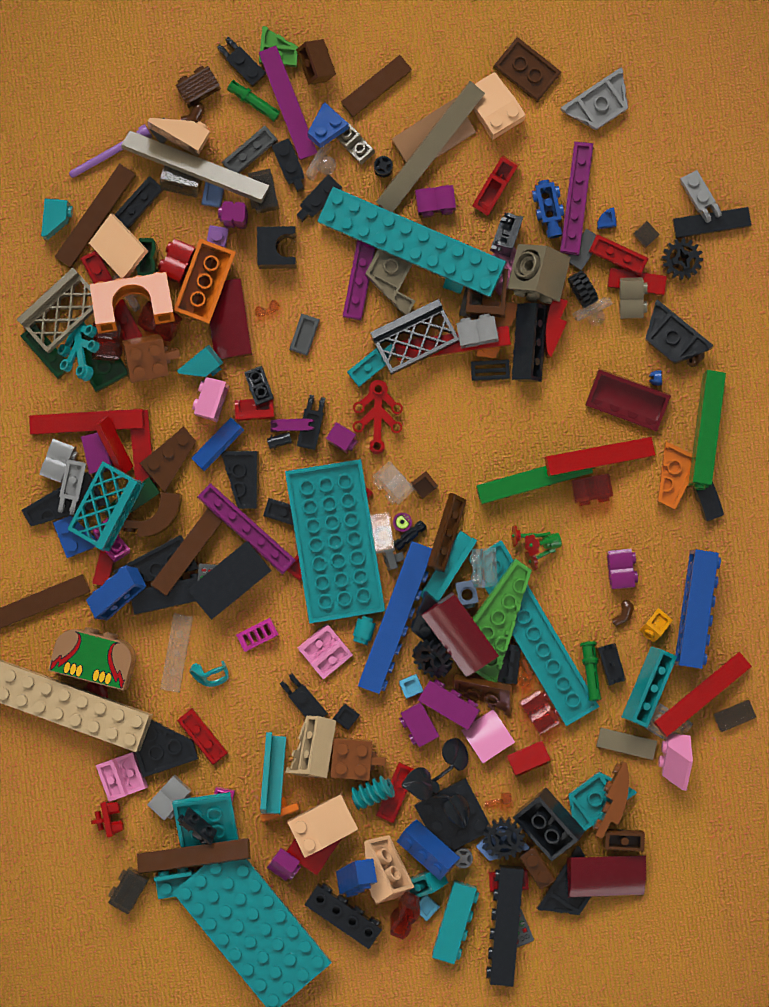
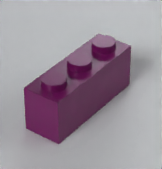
M437 679L434 682L429 680L418 701L469 730L481 711L477 708L479 704L470 699L466 702L461 699L462 694L453 689L449 692L444 689L445 684Z

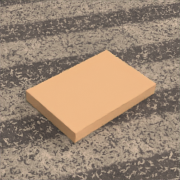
M114 214L108 216L89 242L122 279H126L131 275L148 252Z

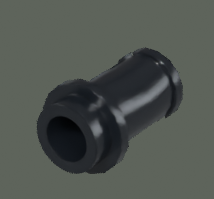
M289 431L274 437L270 435V438H267L269 448H274V450L277 447L292 444Z

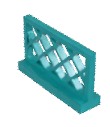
M102 461L68 530L92 543L96 548L102 551H110L145 483ZM105 468L111 471L112 478L104 480L102 474ZM125 478L129 480L125 488L119 489L118 479ZM113 481L116 491L107 494L105 484ZM101 485L103 495L95 498L94 489ZM117 494V504L110 506L108 497ZM104 498L107 508L98 510L96 501ZM92 502L95 512L86 515L85 507L88 503ZM108 511L109 519L107 522L102 523L100 513ZM96 515L98 525L89 527L87 518ZM83 519L86 529L81 531L75 529L77 522ZM99 528L100 537L98 541L92 538L91 530Z

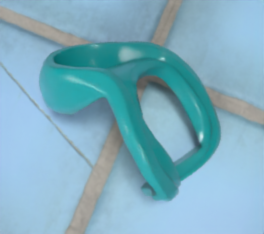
M221 661V667L214 668L206 673L203 672L201 665L198 663H194L189 670L195 680L207 687L221 685L229 678L228 669L224 661ZM224 670L226 676L214 681L207 680V677Z

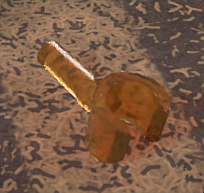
M501 793V799L485 801V806L509 804L511 802V793Z

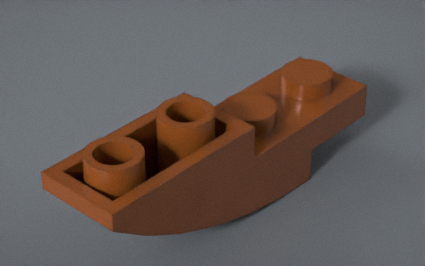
M622 760L620 764L616 763L612 771L614 776L611 781H607L603 789L605 791L604 795L610 798V801L605 802L602 808L604 813L601 819H597L593 826L594 834L602 839L611 821L617 825L619 824L626 806L629 772L627 763Z

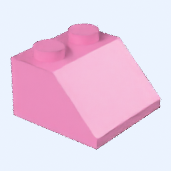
M208 377L205 378V381H201L198 389L201 392L199 399H195L192 410H195L194 414L217 422L229 385L225 381Z
M670 734L666 737V741H662L661 752H663V756H659L658 766L662 767V776L681 790L687 791L693 763L691 736Z

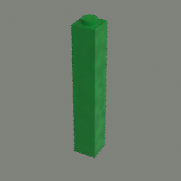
M706 370L703 373L688 483V485L694 486V489L705 490V488L712 485L726 373Z
M546 466L477 485L476 489L480 503L483 505L592 474V469H595V467L548 476Z

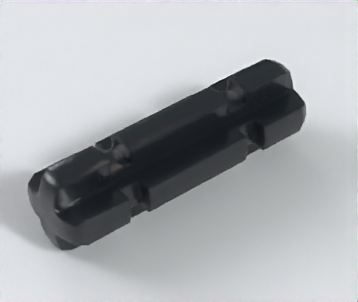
M421 520L418 521L415 527H411L401 535L400 539L398 538L393 542L394 547L397 550H401L405 547V544H408L417 537L419 532H423L426 529V525Z

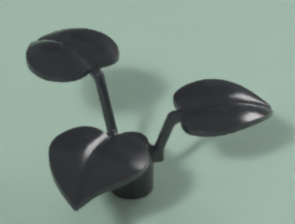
M453 738L447 740L442 747V756L450 764L446 770L431 779V774L427 769L418 767L406 776L401 787L420 800H427L430 797L434 799H447L448 801L443 805L446 816L458 827L466 828L470 815V807L467 800L460 794H454L452 797L449 795H439L440 787L436 782L451 771L453 767L461 771L468 764V752L465 745L460 739Z

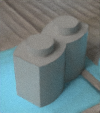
M490 314L480 315L479 319L476 320L463 318L460 320V323H456L461 348L499 341L495 317L490 316Z
M53 439L39 475L62 483L67 459L76 460L78 452H76V447Z
M174 775L147 805L163 820L167 817L171 819L174 816L173 800L190 798L189 793L192 790Z

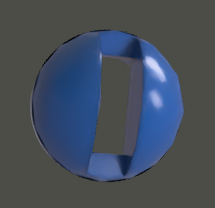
M662 370L651 372L649 377H654V379L649 380L652 385L661 386Z

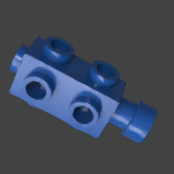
M549 180L539 181L538 185L534 188L535 191H532L533 201L538 204V209L536 210L537 220H541L542 226L547 225L548 230H546L548 239L562 236V230L558 222H561V216H564V208L562 204L559 205L558 198L560 197L559 186H555L554 182H549ZM547 193L549 198L544 199L542 194ZM546 212H552L553 216L547 217Z

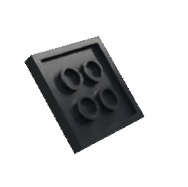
M466 778L438 792L439 795H449L450 797L454 794H460L467 800L470 807V815L466 828L458 827L446 816L443 805L448 801L447 799H434L430 797L427 800L414 804L425 827L452 851L482 836L484 831H489L486 826L490 823Z

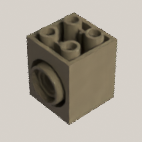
M518 244L507 289L514 291L516 296L526 297V300L530 302H537V300L551 304L552 301L560 302L571 257L549 246Z

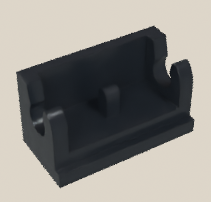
M505 213L504 217H501L490 251L510 257L523 216Z
M612 643L598 647L597 652L607 685L610 686L625 681L626 678L616 644Z

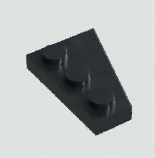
M224 451L221 456L226 466L225 469L231 482L237 507L239 509H258L259 451Z

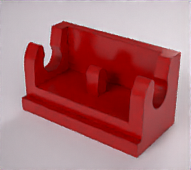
M254 399L234 401L236 421L275 418L274 399L257 406Z
M543 741L507 756L515 777L551 762Z

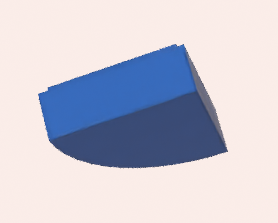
M614 207L602 213L597 222V229L614 228L617 226Z

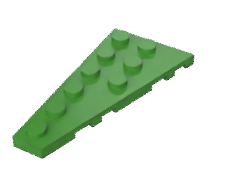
M516 558L472 618L499 655L492 662L476 671L477 674L488 681H498L497 678L503 665L505 652L508 649L516 623L515 620L532 572L530 568Z

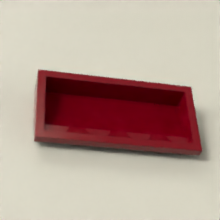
M241 278L225 281L209 323L213 350L221 360L253 355Z
M598 368L585 405L658 431L671 395Z
M453 592L421 614L466 677L499 657Z
M646 855L567 858L568 897L644 895Z

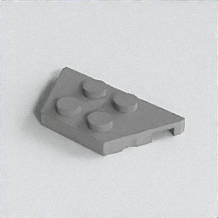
M622 67L562 106L560 110L594 130H598L628 109Z

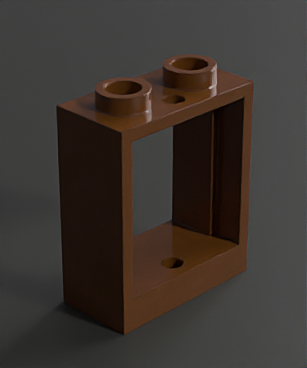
M504 268L500 276L503 277L500 307L472 305L473 290L468 288L466 315L480 316L490 314V316L505 318L508 269Z

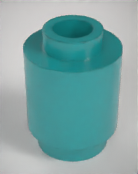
M362 616V619H357L353 632V641L368 645L376 623H373V618Z

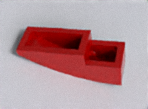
M504 155L501 156L472 207L489 216L515 174L519 164Z
M560 298V302L552 301L547 312L544 346L546 357L549 359L552 357L567 324V321L560 319L568 303L567 300Z

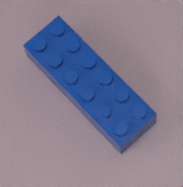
M697 549L690 550L675 652L677 659L674 665L702 669L703 665L707 663L705 647L709 646L710 634L707 633L708 626L711 627L713 615H710L711 607L715 606L716 597L713 596L714 588H717L718 585L716 570L721 565V558L718 557L719 553Z

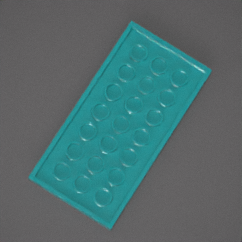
M361 459L285 471L309 624L384 612V599Z
M248 859L204 865L173 891L177 899L266 1007H281L332 963L330 958Z

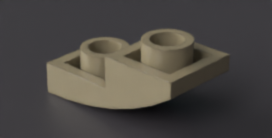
M350 124L348 130L336 137L361 165L375 153L374 149Z

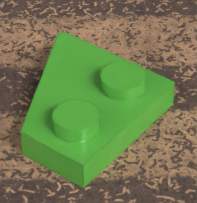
M263 26L260 51L277 46L284 66L297 67L298 54L296 49L298 46L288 42L281 35L275 34L268 27ZM259 55V64H263Z

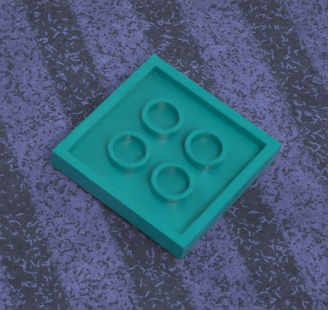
M231 792L173 800L172 805L181 847L203 845L192 835L193 830L188 832L177 821L180 815H185L188 807L217 830L212 843L239 839Z

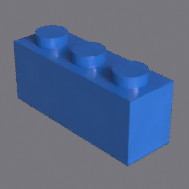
M125 565L119 568L115 575L107 579L99 589L93 591L86 601L94 618L109 620L146 587V584L138 568Z
M417 819L403 831L396 841L439 880L460 859L457 854Z
M373 859L354 861L336 871L340 895L346 894L347 897L356 896L358 893L371 889V885L377 883Z

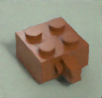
M159 334L122 341L128 377L131 383L169 376L167 364L171 363V359L180 357L179 349L177 347L168 349V346H164L163 339Z
M334 737L331 778L370 780V769L375 770V765L385 766L386 757H378L376 752L372 751L373 740Z

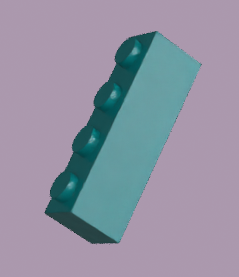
M650 647L621 716L622 718L648 728L677 656L662 649Z
M457 880L453 881L433 948L432 958L455 964L456 959L460 960L462 953L460 944L461 941L466 940L468 933L465 927L467 922L472 920L474 911H471L473 903H477L479 892H476V886Z

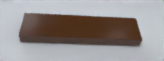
M401 55L397 56L342 100L341 104L352 117H355L412 71L411 67Z
M449 493L427 566L439 572H445L467 501L454 493Z

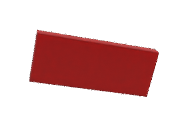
M100 550L92 584L102 586L111 576L114 562L106 551Z

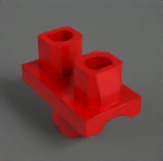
M108 800L100 803L103 817H101L100 811H95L96 819L91 820V824H97L98 831L104 830V822L107 838L113 837L115 833L124 830L123 820L113 821L111 815L121 812L119 802H109Z

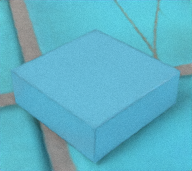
M417 674L399 681L406 699L424 691Z
M428 895L422 896L413 906V909L426 921L440 908Z

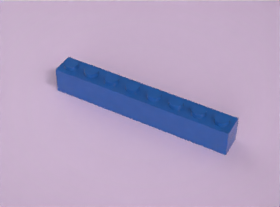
M411 541L360 678L359 687L380 694L381 690L385 691L388 680H385L387 672L392 673L395 662H392L394 654H399L402 644H399L400 637H405L409 627L405 625L408 618L412 619L415 608L412 607L414 600H419L422 592L419 586L421 582L425 583L429 573L425 570L432 548Z

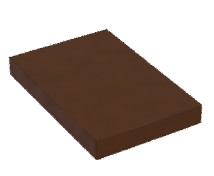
M518 37L493 66L494 69L536 102L542 98L561 74L559 69Z

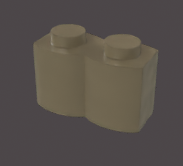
M643 277L620 278V319L644 318V313H647V301H644V294H647V283H644Z

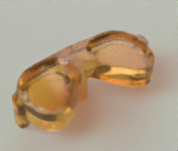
M272 300L267 309L257 306L255 308V316L264 317L279 310L280 304L276 300Z

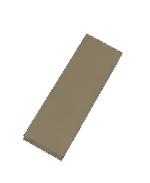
M600 727L596 746L653 760L657 741Z

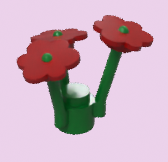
M516 525L512 526L511 539L513 547H516L521 538H525V549L528 551L524 552L533 571L538 569L536 565L538 564V559L556 552L555 549L562 546L559 533L521 534L520 530H517ZM544 537V538H542V541H539L538 539H535V538ZM540 545H543L545 549H548L540 553L539 555L535 556V554L539 553Z

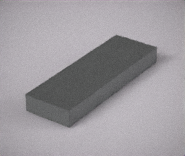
M264 126L228 156L222 164L227 169L240 174L278 140Z

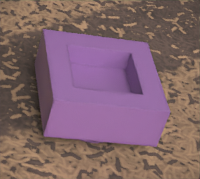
M210 225L207 241L226 248L229 229Z

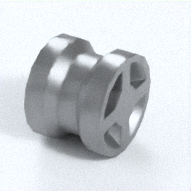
M464 847L455 850L454 853L460 857L456 866L459 868L469 867L473 861L470 850Z

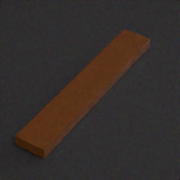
M119 163L57 252L55 258L70 268L73 267L136 176L135 173Z
M209 508L151 583V586L164 596L169 594L223 522Z
M84 574L1 607L0 629L91 592Z
M248 838L212 843L211 845L203 844L137 854L138 873L144 874L251 859L250 841Z

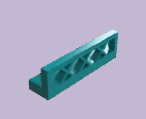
M462 531L459 532L454 540L445 572L435 570L421 592L420 596L422 598L423 593L427 591L439 602L477 540Z
M266 732L260 811L262 814L281 815L286 737L273 736L272 732Z

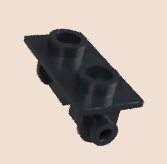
M509 644L498 675V682L517 684L521 651L518 645Z
M188 807L185 815L182 814L178 817L179 825L183 826L188 832L193 830L192 835L201 844L211 845L217 830Z

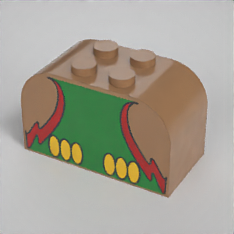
M85 627V630H68L62 633L56 640L48 671L120 690L129 689L136 663V653L131 644L125 640L118 639L117 634L109 632L99 634L98 629Z

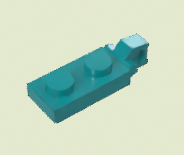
M392 344L383 350L391 351ZM376 348L348 370L347 373L357 386L360 387L383 369L386 364Z

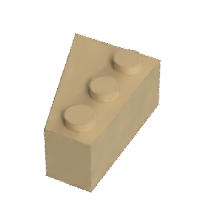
M306 716L298 737L300 743L297 750H293L291 755L294 757L291 766L286 768L285 773L302 777L327 778L336 720L321 716Z

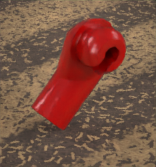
M93 682L87 684L89 692L92 691L95 694L108 698L106 686Z

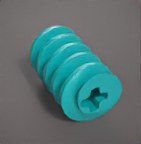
M379 776L380 782L378 783L374 778L372 779L373 785L366 781V788L362 784L358 785L359 791L355 787H351L352 799L358 810L360 808L364 809L367 808V805H374V802L380 803L381 799L387 800L388 796L390 798L395 797L394 787L390 779L387 778L385 780L383 776Z

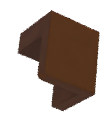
M427 471L411 482V485L422 499L438 488V485Z

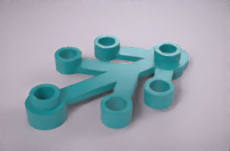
M83 322L68 336L65 345L59 346L58 354L63 357L68 356L67 359L60 363V369L65 372L71 371L77 355L78 367L76 368V375L83 381H89L93 376V368L86 365L84 348L96 353L99 350L100 344L95 340L88 341L82 339L83 333L90 338H93L97 333L96 327L92 325L86 326L85 322ZM75 340L74 345H73V347H72V349H71V351H70V347H71L73 341Z

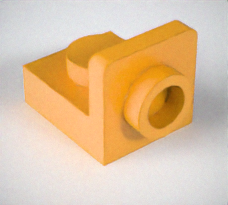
M657 608L639 630L647 639L655 642L665 632L673 619Z

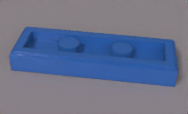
M230 418L191 459L205 471L244 429L234 419Z

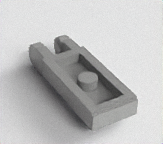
M698 170L680 178V183L706 223L711 221V216L706 209L708 207L712 209L717 218L722 216L719 206L715 203L714 197Z
M67 459L59 495L58 512H63L66 498L72 500L69 510L70 515L75 514L87 463Z

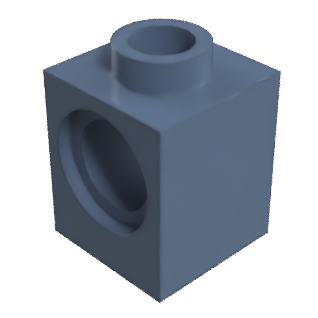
M469 580L455 583L457 597L464 608L475 607V603L479 602L475 581ZM469 589L472 591L473 595L470 600L462 598L463 590Z

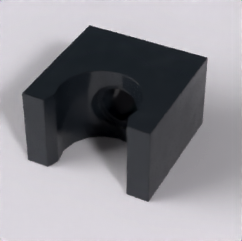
M295 226L257 227V265L259 269L297 268L295 257H283L277 252V246L280 241L286 238L294 239L297 237Z

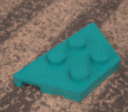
M597 772L568 794L571 815L585 831L593 826L597 819H601L604 813L602 808L606 801H610V798L604 795L605 791L603 789L607 781H611L612 778L601 772ZM630 787L627 800L637 793Z

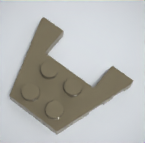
M378 249L365 276L405 316L410 313L415 300L398 291L412 263Z

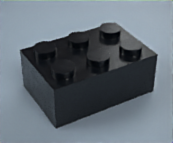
M546 787L519 808L513 816V819L518 821L519 826L523 827V830L551 861L579 841L585 832Z

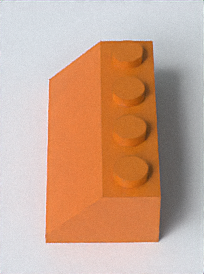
M199 239L173 313L209 324L236 252Z

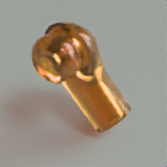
M524 658L519 661L523 670L518 679V684L521 687L528 686L534 676L532 667L528 660Z

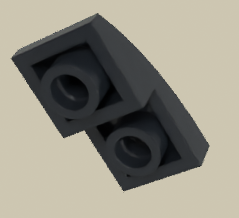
M262 366L244 372L256 406L274 399Z
M713 481L712 485L705 488V490L694 489L696 500L700 503L705 521H710L724 515Z

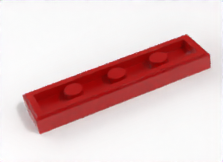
M143 410L144 428L130 429L135 479L141 482L148 478L149 475L140 463L153 453L148 410Z

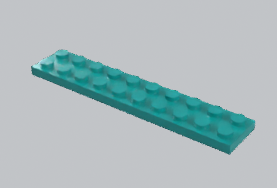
M335 187L332 188L317 220L318 223L490 298L507 263L500 258Z
M502 540L468 559L488 594L492 592L513 562ZM527 585L512 635L565 726H568L597 709L599 705L596 701H589L588 687Z

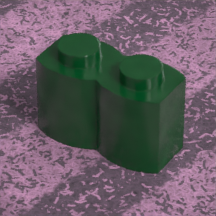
M139 238V241L148 252L137 265V274L144 276L158 272L156 263L158 246L153 238Z

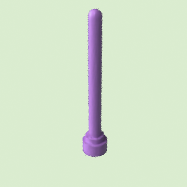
M145 124L136 131L140 135L152 138ZM123 141L69 172L70 177L74 178L122 151L121 144Z

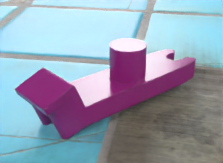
M271 420V432L314 430V427L309 426V423H313L314 420Z

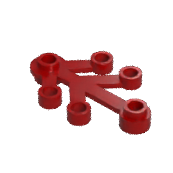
M382 380L373 381L369 386V393L360 402H356L353 405L354 412L361 414L364 412L365 406L374 399V407L360 421L353 423V430L357 433L362 432L364 427L374 418V436L369 447L370 451L376 455L381 454L385 449V444L381 440L382 419L391 427L393 433L398 434L402 431V424L396 422L382 408L383 399L391 407L394 414L399 415L403 411V406L400 403H396L387 393L388 386ZM381 386L382 391L377 393L375 387ZM356 405H362V410L357 411L355 409ZM399 405L401 410L395 412L393 410L394 406ZM360 423L362 429L356 430L355 425ZM395 424L400 426L399 431L393 430ZM375 443L381 445L379 450L374 449L373 445Z

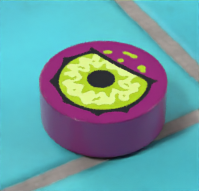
M398 513L394 517L393 526L397 531L405 532L411 528L412 519L407 513Z

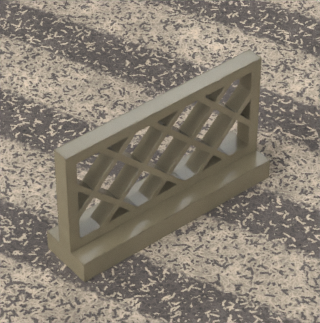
M71 268L17 320L49 354L94 312L93 305L86 306L87 297H91V293H87L88 290L91 292L90 285L74 268ZM82 282L84 284V292L75 293V287ZM64 297H70L69 306H61V300ZM74 297H83L82 306H73ZM50 310H56L55 319H47V313ZM60 310H69L68 319H59ZM73 310H82V314L78 319H72ZM36 323H42L41 332H33L31 327ZM46 323H55L54 332H45ZM59 323H68L67 329L64 332H58ZM54 335L53 342L47 347L44 344L45 336Z

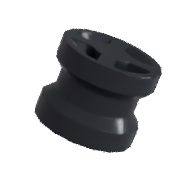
M380 156L375 160L374 171L377 176L385 178L391 175L393 163L389 157Z

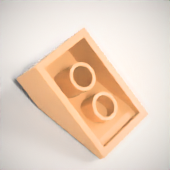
M495 72L475 84L485 94L473 110L492 140L525 120L526 114Z
M149 118L148 120L149 129L197 157L209 138L210 131L207 130L208 126L199 121L195 123L194 121Z
M341 794L288 820L289 827L304 857L358 830Z
M389 835L364 842L365 858L374 860L377 883L371 885L369 890L376 904L398 898L414 888Z

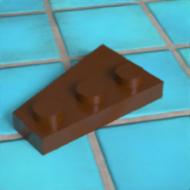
M185 427L181 428L140 463L142 468L164 493L196 442Z
M456 674L454 678L455 691L475 702L479 700L485 702L493 710L495 707L505 711L504 715L511 716L512 685Z

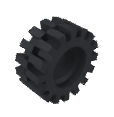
M579 271L568 278V283L575 297L584 308L598 301L599 298L597 297L596 290L583 271Z

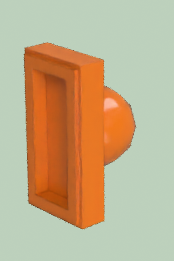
M282 795L281 815L261 814L260 817L262 822H267L299 811L300 806L298 801L287 805V800Z

